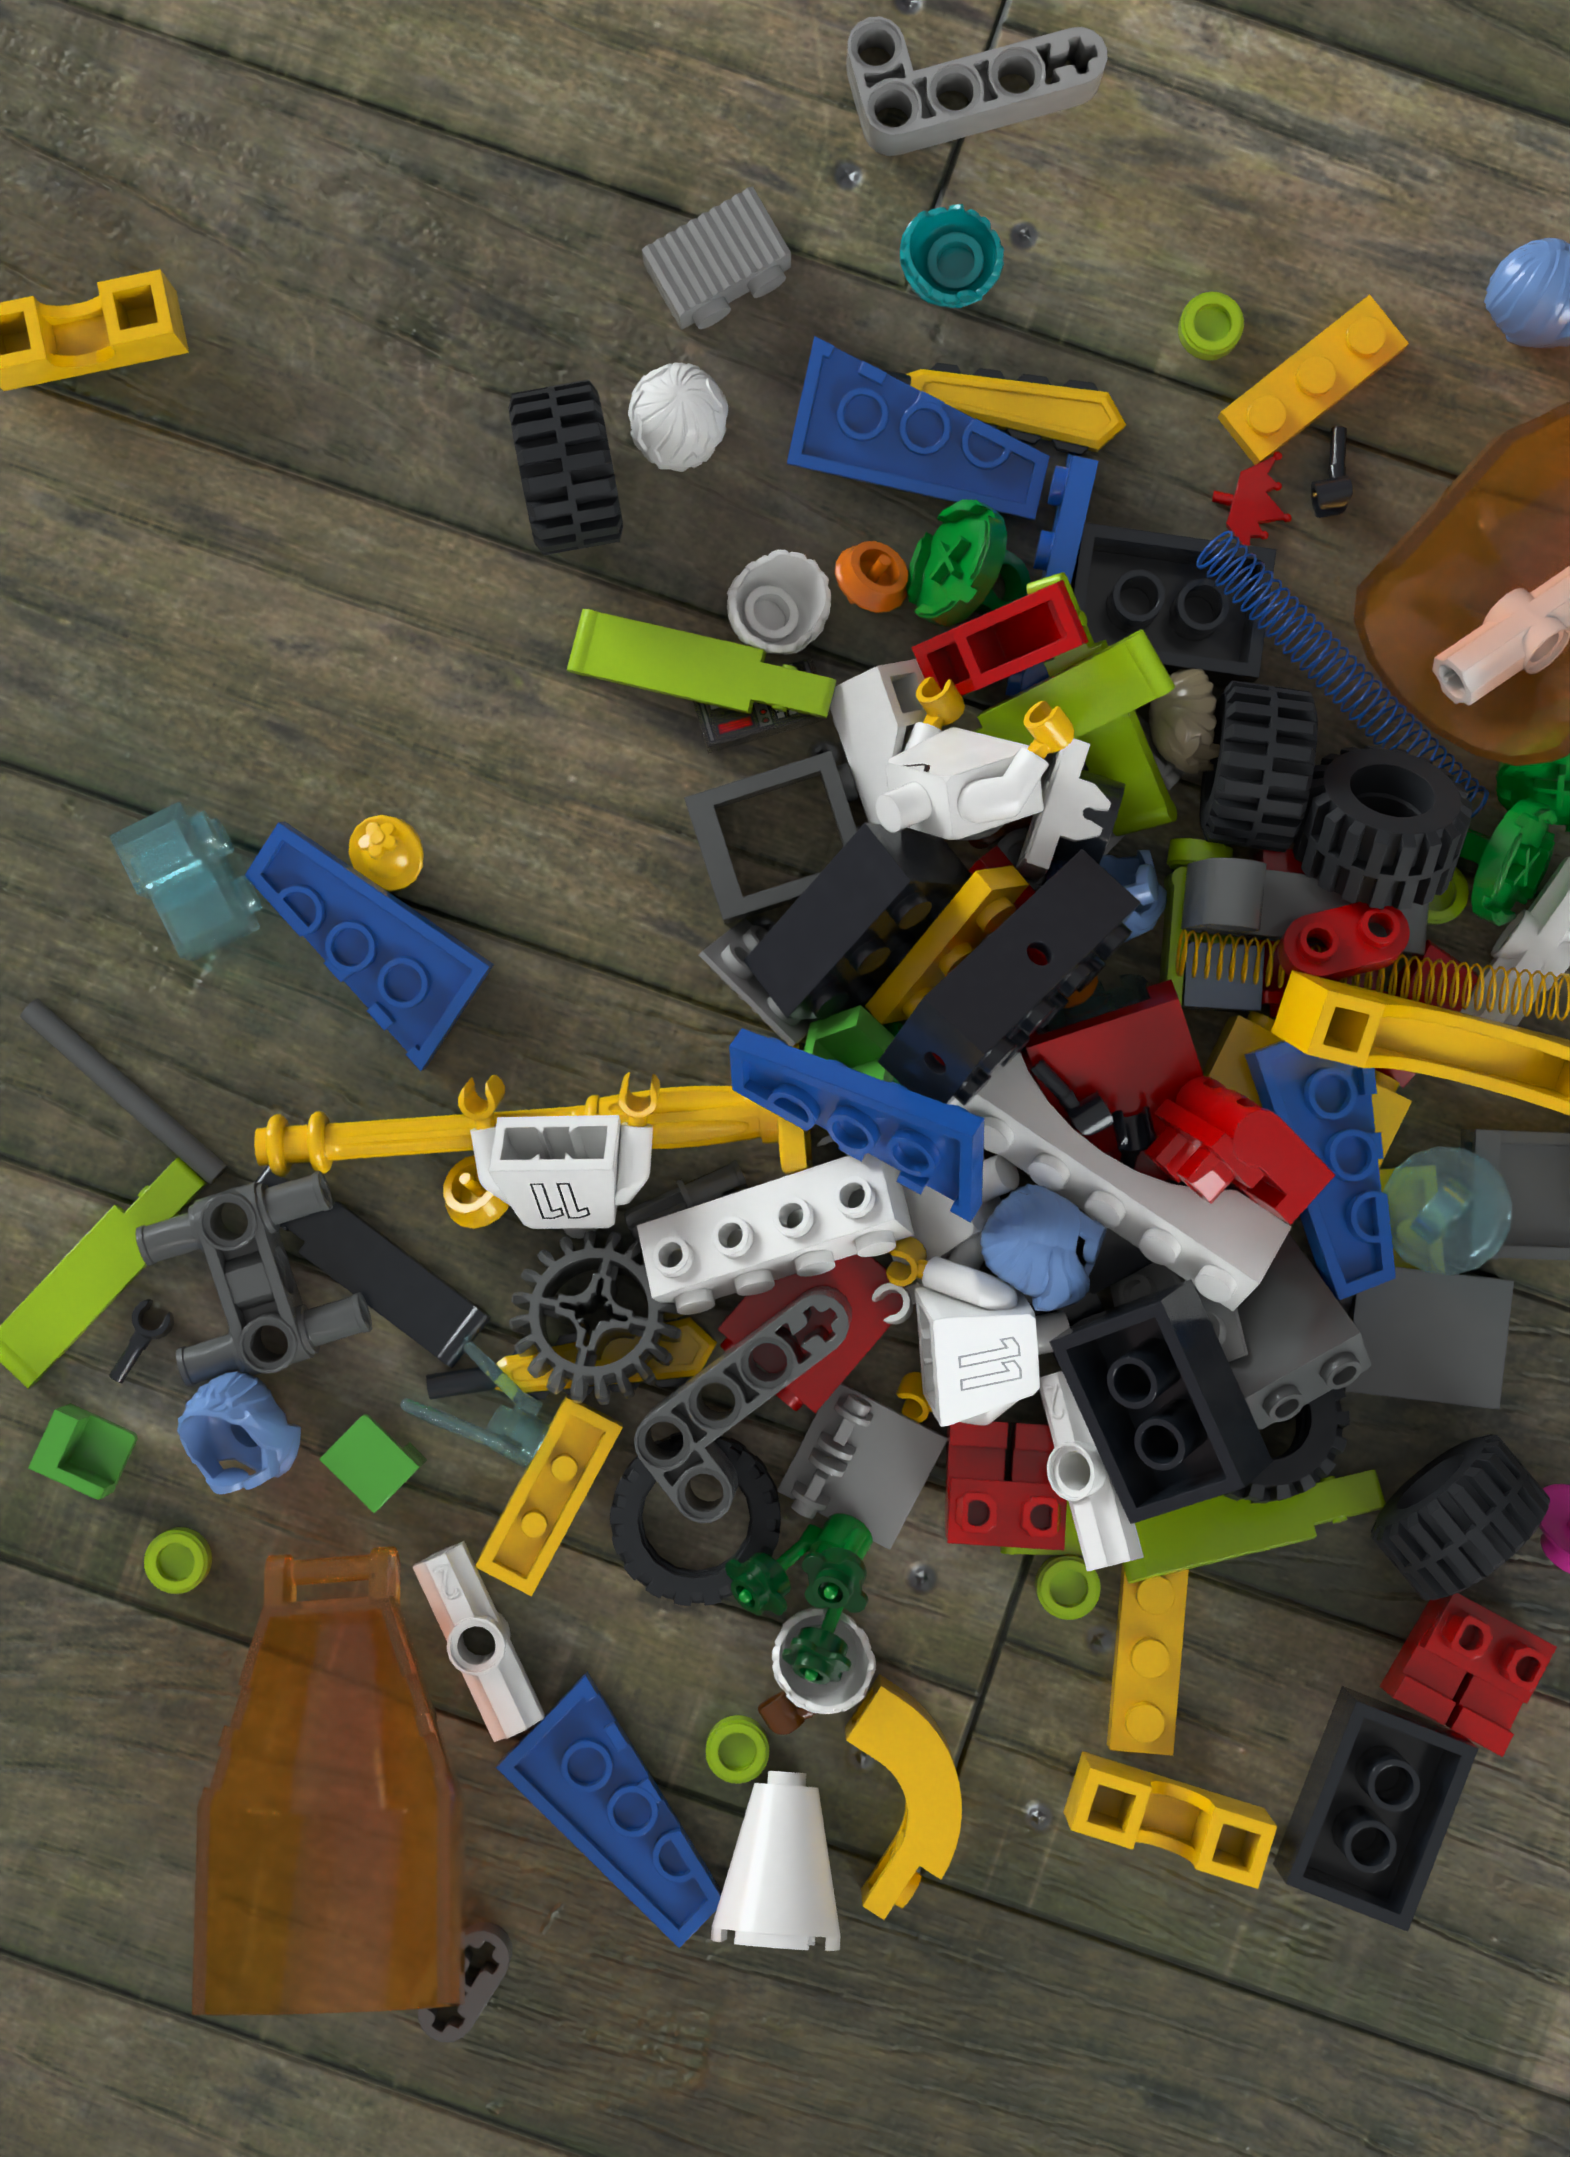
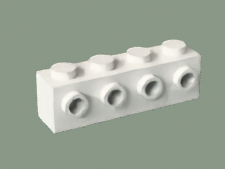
M869 1153L866 1154L862 1162L848 1155L637 1225L652 1298L660 1303H675L677 1313L697 1314L715 1306V1299L736 1292L742 1296L760 1294L772 1289L775 1286L774 1280L797 1273V1275L805 1277L815 1276L832 1270L835 1267L834 1261L858 1254L861 1257H873L892 1251L896 1247L895 1241L914 1236L902 1184L896 1182L899 1176L898 1169Z

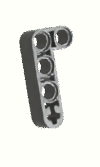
M1208 858L1187 864L1181 929H1186L1187 931L1195 930L1196 933L1207 931L1208 934L1213 935L1219 933L1222 936L1231 934L1233 937L1244 936L1248 939L1256 937L1258 940H1265L1268 938L1270 941L1276 942L1282 938L1289 925L1297 918L1353 903L1342 899V895L1336 892H1327L1318 886V879L1310 878L1306 874L1266 870V863L1254 860ZM1412 903L1411 908L1399 909L1406 917L1410 929L1408 944L1401 954L1405 956L1425 955L1429 903L1425 905ZM1368 923V927L1374 935L1387 937L1386 930L1380 924ZM1313 937L1307 938L1309 946L1318 944L1319 947H1325L1321 940Z
M816 1286L805 1291L655 1405L638 1426L634 1437V1444L639 1459L678 1510L689 1520L698 1523H712L722 1518L729 1510L739 1485L738 1473L734 1465L715 1440L838 1348L845 1340L852 1321V1308L847 1297L838 1289L829 1286ZM814 1306L819 1312H824L831 1308L836 1313L831 1324L833 1331L829 1333L826 1328L820 1326L806 1335L801 1347L808 1352L803 1354L794 1334L808 1323L812 1314L810 1307ZM787 1323L790 1327V1331L782 1325ZM762 1343L777 1345L784 1351L787 1357V1366L778 1373L764 1372L756 1366L753 1360V1349ZM717 1382L726 1385L732 1390L735 1397V1406L725 1412L711 1410L702 1398L703 1386ZM658 1422L674 1424L683 1435V1446L676 1450L660 1448L655 1444L651 1436L652 1425ZM698 1474L714 1476L723 1487V1496L715 1501L699 1499L691 1489L690 1479Z

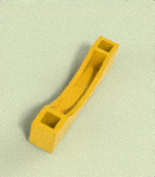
M1294 970L1291 971L1271 1033L1303 1053L1361 1068L1396 1069L1448 1079L1514 1097L1570 1116L1569 1039Z

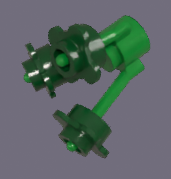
M835 1513L829 1516L822 1529L809 1524L799 1540L776 1560L765 1553L757 1552L744 1563L731 1559L725 1565L727 1575L733 1580L731 1591L743 1608L756 1615H761L764 1611H772L780 1616L787 1610V1602L784 1597L791 1589L790 1580L785 1571L805 1553L809 1552L802 1562V1569L808 1574L809 1582L804 1596L812 1606L820 1609L827 1607L828 1609L821 1628H801L797 1638H793L790 1647L792 1649L786 1648L783 1650L782 1659L793 1666V1671L798 1676L817 1684H827L829 1681L839 1682L843 1675L841 1671L848 1672L852 1663L845 1657L848 1645L842 1638L835 1635L834 1632L843 1608L849 1612L858 1613L863 1611L868 1603V1596L862 1591L867 1575L866 1567L862 1560L870 1549L873 1538L869 1529L861 1521L843 1513Z

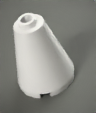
M768 1771L767 1784L754 1783L711 1930L712 1941L722 1942L727 1939V1930H734V1944L809 1950V1945L815 1946V1937H826L825 1951L840 1950L841 1936L819 1788L806 1787V1773Z

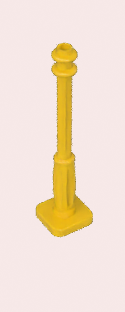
M796 1043L793 1046L804 1051V1046L800 1043ZM732 1086L660 1088L656 1109L647 1116V1124L653 1125L652 1149L702 1147L762 1138L763 1144L779 1143L780 1163L785 1174H794L813 1167L811 1129L808 1131L801 1129L733 1091ZM650 1090L631 1093L637 1097H646L650 1095ZM619 1094L604 1097L591 1095L586 1100V1105L493 1112L495 1124L497 1123V1117L619 1115L621 1123L628 1121V1115L619 1106ZM316 1111L310 1116L308 1124L290 1126L288 1120L283 1115L275 1114L269 1119L267 1127L256 1129L254 1147L258 1165L270 1166L273 1174L278 1177H285L290 1172L292 1164L311 1163L315 1172L320 1171L326 1174L331 1169L333 1161L345 1159L473 1151L470 1130L476 1128L475 1120L466 1117L464 1114L330 1123L328 1116L324 1112Z

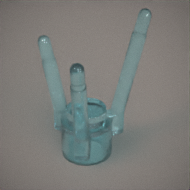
M467 1342L464 1345L465 1353L515 1403L512 1409L501 1404L492 1416L486 1429L414 1400L405 1398L401 1401L400 1407L408 1414L488 1446L491 1450L523 1468L531 1462L537 1453L550 1426L548 1422L537 1417L543 1403L523 1392L473 1342Z

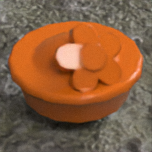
M864 541L842 551L835 563V577L839 588L846 595L850 604H856L860 608L874 613L890 612L900 607L907 596L908 570L904 560L895 550L877 541Z

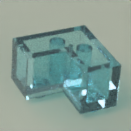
M179 801L109 836L137 895L153 901L180 958L195 961L261 928L254 914L262 909L260 900L251 882L245 875L236 878L226 855L234 852V848L226 830L217 817L211 820L205 811L199 812Z

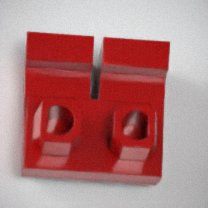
M1200 1076L1188 1081L1177 1094L1175 1103L1167 1098L1154 1112L1167 1128L1144 1152L1168 1177L1177 1183L1183 1181L1193 1192L1208 1203L1212 1204L1224 1189L1229 1186L1290 1225L1335 1176L1326 1164L1278 1115L1268 1109L1261 1108L1255 1102L1235 1090L1227 1089L1212 1077Z
M958 1422L947 1426L945 1536L947 1543L1064 1551L1067 1500L1059 1497L1052 1489L1047 1476L1048 1458L1055 1448L1049 1425L1012 1423L1009 1481H1004L1008 1422H992L984 1426Z
M1456 1593L1440 1599L1429 1600L1379 1687L1399 1702L1442 1725H1446L1451 1730L1503 1757L1514 1735L1510 1729L1523 1702L1528 1704L1557 1646L1465 1596Z

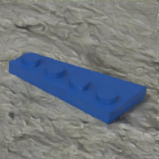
M814 336L787 465L954 503L962 499L978 500L999 513L1035 520L1049 455L978 419L968 416L928 393L920 391L888 375L883 370L865 361H861Z
M1068 454L1065 467L1055 466L1047 502L1049 505L1057 506L1051 532L1041 530L1033 565L1034 569L1043 570L1041 579L1064 572L1071 585L1098 460ZM1045 661L1008 676L1005 695L1014 696L1049 678L1044 665Z
M285 821L277 823L245 874L246 878L299 937L304 936L325 960L324 964L340 982L344 981L368 1008L367 1012L384 1031L388 1030L408 1052L405 1055L420 1071L426 1069L494 964Z
M743 1028L739 1031L729 1046L733 1091L805 1131L811 1129L815 1124L828 1131L831 1138L839 1145V1150L861 1162L867 1153L901 1171L896 1182L920 1195L926 1186L932 1188L954 1201L950 1212L971 1223L982 1205L985 1118L972 1114L960 1106L948 1105L910 1091L898 1083L886 1082L853 1070L839 1061L826 1060L791 1047L777 1038H767Z
M1284 1040L1244 1054L1262 1107L1278 1115L1335 1174L1334 1178L1299 1215L1320 1277L1338 1301L1395 1279L1388 1196L1386 1193L1381 1192L1378 1159H1384L1381 1132L1375 1133L1371 1095L1377 1094L1375 1069L1361 1068L1307 1055Z
M587 1671L545 1714V1718L537 1722L498 1762L496 1768L680 1948L717 1910L722 1890Z

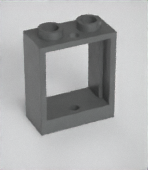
M832 751L684 797L724 924L794 903L820 873L743 897L715 809L821 776L844 847L862 825L855 826L848 802L858 800L850 768L847 763L836 766Z

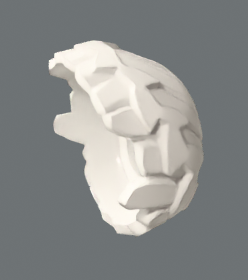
M673 363L650 371L646 376L643 375L632 392L628 416L633 442L642 451L646 459L651 463H655L659 469L684 472L689 467L695 468L701 465L702 462H706L714 453L715 447L722 441L726 431L728 403L715 380L705 371L700 370L698 366L690 363Z
M775 550L768 556L764 555L756 561L750 562L745 566L746 568L740 575L734 578L727 592L728 618L734 633L738 635V639L745 645L764 649L766 653L794 654L803 650L824 629L831 607V590L828 587L829 578L821 571L815 559H807L804 554L798 552L789 553L787 550Z
M811 1607L799 1611L783 1624L781 1631L774 1641L775 1647L772 1650L774 1677L787 1694L788 1699L796 1706L819 1714L844 1712L865 1698L876 1670L875 1655L871 1651L872 1647L864 1630L859 1628L850 1616L842 1612L834 1634L842 1638L848 1645L845 1657L852 1663L848 1672L841 1671L843 1675L839 1682L829 1681L827 1684L813 1683L798 1676L793 1671V1666L782 1659V1653L786 1648L792 1649L790 1647L793 1638H797L801 1628H821L828 1608Z

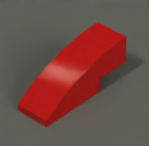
M1061 580L911 648L925 679L933 677L941 690L944 689L947 680L951 679L960 695L963 696L1089 641L1065 583Z

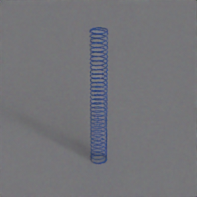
M1233 531L1223 532L1213 539L1197 559L1198 569H1203L1215 561L1207 571V577L1211 578L1222 571L1216 579L1215 586H1221L1229 581L1224 589V594L1229 595L1237 590L1233 596L1232 603H1238L1245 599L1241 605L1242 612H1246L1254 607L1249 615V620H1255L1262 616L1258 622L1259 629L1271 624L1266 631V637H1272L1279 633L1275 638L1274 645L1279 646L1286 642L1283 647V654L1294 651L1291 656V662H1298L1303 659L1299 670L1304 671L1310 668L1308 679L1318 677L1316 687L1327 685L1324 689V695L1334 694L1332 700L1334 704L1343 702L1341 712L1350 711L1349 720L1351 721L1359 718L1357 728L1367 727L1365 736L1371 737L1375 735L1373 738L1374 745L1383 743L1381 748L1384 749L1386 743L1393 735L1411 724L1403 738L1389 750L1397 749L1406 739L1419 732L1415 741L1406 750L1407 753L1420 743L1427 741L1417 757L1435 749L1429 760L1433 762L1443 757L1437 768L1451 765L1448 771L1451 773L1454 764L1459 765L1460 770L1451 773L1452 775L1459 773L1455 782L1460 784L1467 781L1464 787L1467 792L1475 789V791L1468 794L1467 799L1471 797L1469 801L1472 802L1477 792L1484 791V797L1478 808L1472 813L1470 819L1477 815L1489 797L1488 790L1482 785L1479 786L1478 779L1471 778L1470 771L1463 770L1462 763L1455 761L1454 755L1447 753L1446 747L1439 745L1438 739L1431 737L1430 731L1423 729L1422 723L1415 721L1412 713H1406V706L1398 705V699L1390 696V691L1387 688H1382L1381 681L1374 680L1373 673L1365 672V665L1357 663V657L1349 655L1348 648L1345 646L1341 647L1340 640L1332 638V631L1324 630L1322 622H1316L1315 614L1307 613V606L1299 605L1298 597L1290 596V589L1282 588V581L1274 579L1272 571H1265V563L1257 562L1255 554H1248V546L1239 545V537L1233 536ZM1226 534H1231L1230 537H1228V538H1226V539L1220 541L1219 543H1217L1215 546H1213V547L1205 554V552H1206V551L1212 546V544H1214L1218 539H1220L1221 537H1223V536L1226 535ZM1232 539H1236V546L1225 552L1223 555H1221L1229 546ZM1228 541L1216 556L1202 565L1210 553ZM1238 548H1245V554L1227 566ZM1232 552L1227 561L1217 571L1209 575L1217 563ZM1246 557H1254L1253 564L1237 573ZM1241 560L1237 568L1225 580L1218 583L1226 571ZM1255 565H1261L1263 568L1262 572L1246 581ZM1250 568L1246 576L1233 589L1226 592L1234 580ZM1264 574H1271L1269 581L1255 589ZM1259 577L1251 589L1235 601L1241 590L1255 578ZM1272 582H1278L1279 589L1264 597ZM1268 585L1264 592L1253 604L1243 609L1246 603L1255 593H1257L1264 586ZM1282 590L1288 592L1286 598L1273 605ZM1276 593L1275 597L1269 603V605L1262 612H1260L1258 615L1252 618V615L1254 614L1256 609L1265 600H1267L1269 597ZM1289 599H1295L1296 605L1281 614ZM1285 602L1270 621L1260 626L1263 619L1275 607ZM1299 607L1304 608V614L1290 622ZM1293 610L1286 622L1275 632L1269 634L1276 622ZM1306 616L1313 617L1312 623L1305 625L1300 630H1298L1303 624L1304 620L1306 619ZM1302 618L1294 631L1284 640L1277 643L1283 632ZM1315 624L1321 625V631L1308 637ZM1310 627L1297 645L1285 651L1289 643L1299 633ZM1323 633H1329L1330 638L1318 644ZM1319 635L1314 644L1302 656L1294 660L1296 653L1301 647ZM1331 641L1338 642L1337 648H1334L1325 654V652L1331 644ZM1327 643L1321 654L1307 667L1302 668L1307 658L1315 650ZM1340 649L1346 650V656L1334 661ZM1335 652L1333 658L1320 672L1310 676L1318 663ZM1348 658H1353L1355 663L1343 669ZM1344 660L1340 668L1330 679L1323 684H1318L1331 667ZM1356 666L1363 668V672L1351 677ZM1353 667L1347 678L1336 689L1327 693L1329 686L1334 680ZM1365 674L1371 676L1370 681L1360 685ZM1361 676L1358 683L1346 696L1335 701L1339 692L1349 682ZM1373 682L1379 684V689L1368 693ZM1369 684L1361 698L1344 710L1343 707L1349 698L1359 689ZM1381 691H1386L1388 696L1377 701ZM1378 692L1371 704L1356 717H1351L1359 704L1372 694ZM1389 699L1395 700L1396 705L1385 709ZM1386 700L1374 718L1365 725L1359 726L1363 717L1373 707ZM1397 707L1403 708L1404 713L1393 717ZM1395 708L1391 716L1379 729L1371 734H1367L1369 728L1380 716ZM1405 716H1411L1412 721L1402 725ZM1402 717L1393 732L1382 741L1376 742L1378 735L1386 726L1397 718ZM1414 723H1417L1420 729L1411 732ZM1423 731L1428 734V738L1418 741ZM1430 740L1436 742V746L1426 749ZM1438 748H1442L1444 754L1435 757ZM1446 756H1450L1452 762L1443 765ZM1462 772L1468 774V778L1459 781ZM1470 780L1475 781L1476 786L1468 788Z

